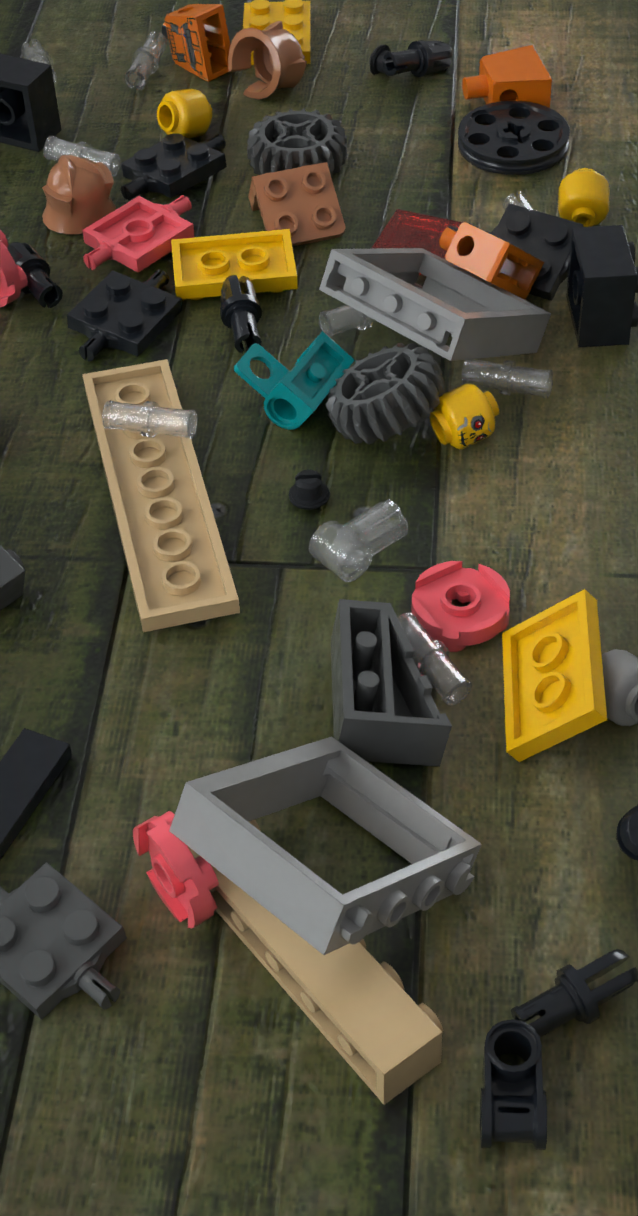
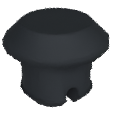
M380 45L371 53L369 66L373 75L381 72L389 76L383 68V61L393 60H385L383 58L387 52H391L389 46Z
M309 469L299 472L295 476V484L289 491L290 502L294 506L305 510L317 509L325 505L329 500L330 491L322 483V475L317 471Z

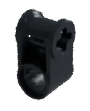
M514 1019L501 1021L492 1026L487 1033L484 1045L483 1088H481L480 1146L481 1148H491L493 1142L533 1143L535 1150H546L547 1099L546 1092L543 1090L542 1045L540 1037L533 1027L523 1021ZM511 1053L520 1056L525 1062L521 1065L511 1066L501 1062L498 1057Z

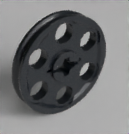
M526 101L494 102L480 106L463 117L458 128V148L464 159L480 169L506 175L531 174L551 168L565 157L569 147L570 128L565 118L549 107ZM473 143H484V144H483V145H475V144H473ZM538 149H546L549 151H538ZM502 156H512L513 158H503Z

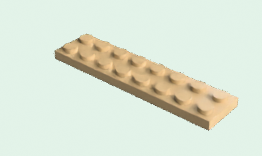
M168 360L82 374L143 632L240 613L239 598Z

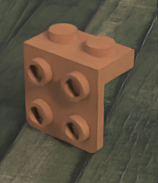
M327 162L252 176L248 196L252 211L260 210L266 231L290 229L292 247L338 238L344 234L345 223Z

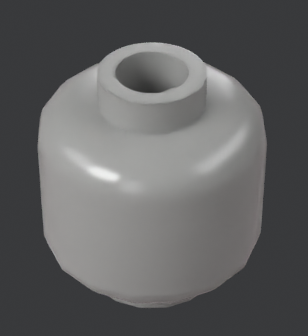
M613 649L602 654L607 718L620 726L637 724L638 657L626 650Z

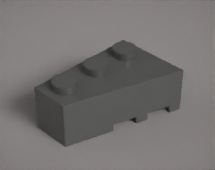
M339 599L331 636L334 738L367 762L440 767L452 725L446 713L440 714L431 696L433 687L427 675L421 676L412 658L414 650L391 604Z

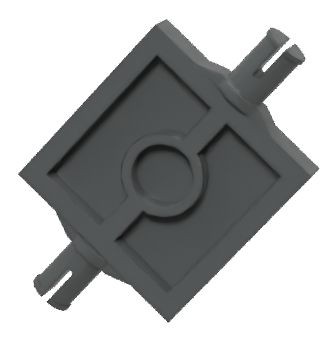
M47 862L19 888L8 893L0 886V982L41 1020L63 999L78 993L80 990L85 991L102 1009L110 1008L112 1005L109 998L115 1003L119 998L120 989L99 972L106 958L127 939L123 926Z

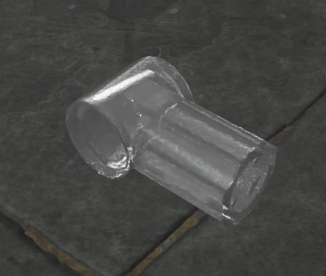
M388 499L385 502H379L344 525L337 521L324 523L313 534L309 543V552L344 582H352L367 570L372 561V556L408 534V522L403 517L400 507Z

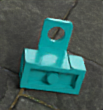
M322 331L297 359L295 366L290 371L257 343L253 344L235 364L234 371L265 398L264 410L274 424L287 430H294L300 427L328 395L330 389L336 385L335 379L341 378L344 374L343 370L348 369L355 359ZM259 360L265 363L270 370V377L268 379L257 377L250 368V361Z

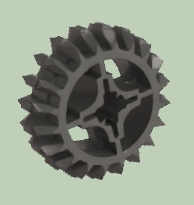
M290 108L289 112L281 113L276 111L275 116L266 115L262 121L254 123V128L249 131V138L247 140V156L250 159V166L253 167L254 174L258 175L327 162L332 178L333 173L341 171V165L345 164V157L347 156L345 129L341 127L340 121L332 119L330 114L320 115L319 110L307 112L305 108L301 111H293Z
M397 343L390 349L384 346L379 352L374 354L369 352L368 357L362 360H355V365L350 369H344L343 376L335 379L336 385L330 389L327 395L328 401L325 405L337 431L342 433L345 439H351L354 444L365 441L369 445L373 444L377 439L385 442L392 435L397 433L402 435L405 429L416 427L417 421L430 416L429 409L435 408L440 404L439 397L445 393L443 372L433 355L425 347H418L416 343H410L406 346L403 343Z

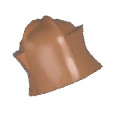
M282 21L271 23L264 30L255 28L243 29L237 32L232 39L228 56L229 72L251 68V53L254 51L255 76L264 81L258 80L245 89L243 95L254 99L267 98L277 88H292L301 80L307 61L304 60L305 56L302 53L298 40L289 31L283 29Z
M62 155L59 157L58 162L50 170L46 185L42 187L47 199L42 218L43 223L48 229L63 234H82L83 229L116 210L115 204L109 197L114 179L108 167L102 162L96 163L93 160L73 155Z

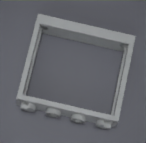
M423 248L331 249L319 288L322 292L449 361L537 353L551 313ZM419 273L426 276L423 286L416 283ZM451 333V337L453 338L449 347L446 345L449 334Z
M333 737L186 782L169 830L323 955L349 943L352 945L357 944L366 935L385 926L392 927L402 918L419 910L426 911L436 902L452 894L459 895L464 892L475 877L470 871L482 845ZM321 796L412 865L342 895L254 827L249 821Z

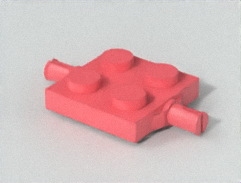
M181 195L173 202L162 205L152 203L141 196L134 198L82 230L84 243L94 248L93 251L83 256L84 263L91 270L96 269V267L107 260H116L137 273L148 268L151 264L172 252V239L195 237L193 223L179 217L191 210L190 200L188 197L184 198V195Z

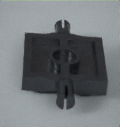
M170 134L152 147L137 151L133 157L121 163L123 177L132 180L128 184L121 186L123 197L130 201L141 193L150 191L173 198L227 167L225 153L219 151L226 147L225 139L222 135L216 134L205 142L198 143L184 137L182 134Z
M509 203L498 226L492 232H485L518 247L544 262L529 294L552 301L560 283L568 277L572 228L584 226L581 223Z
M158 269L147 281L140 282L112 270L67 314L68 328L82 333L89 338L79 348L80 356L84 360L88 357V361H92L103 348L123 350L138 357L182 311V298L161 290L169 283L167 273L165 271L161 273V270Z

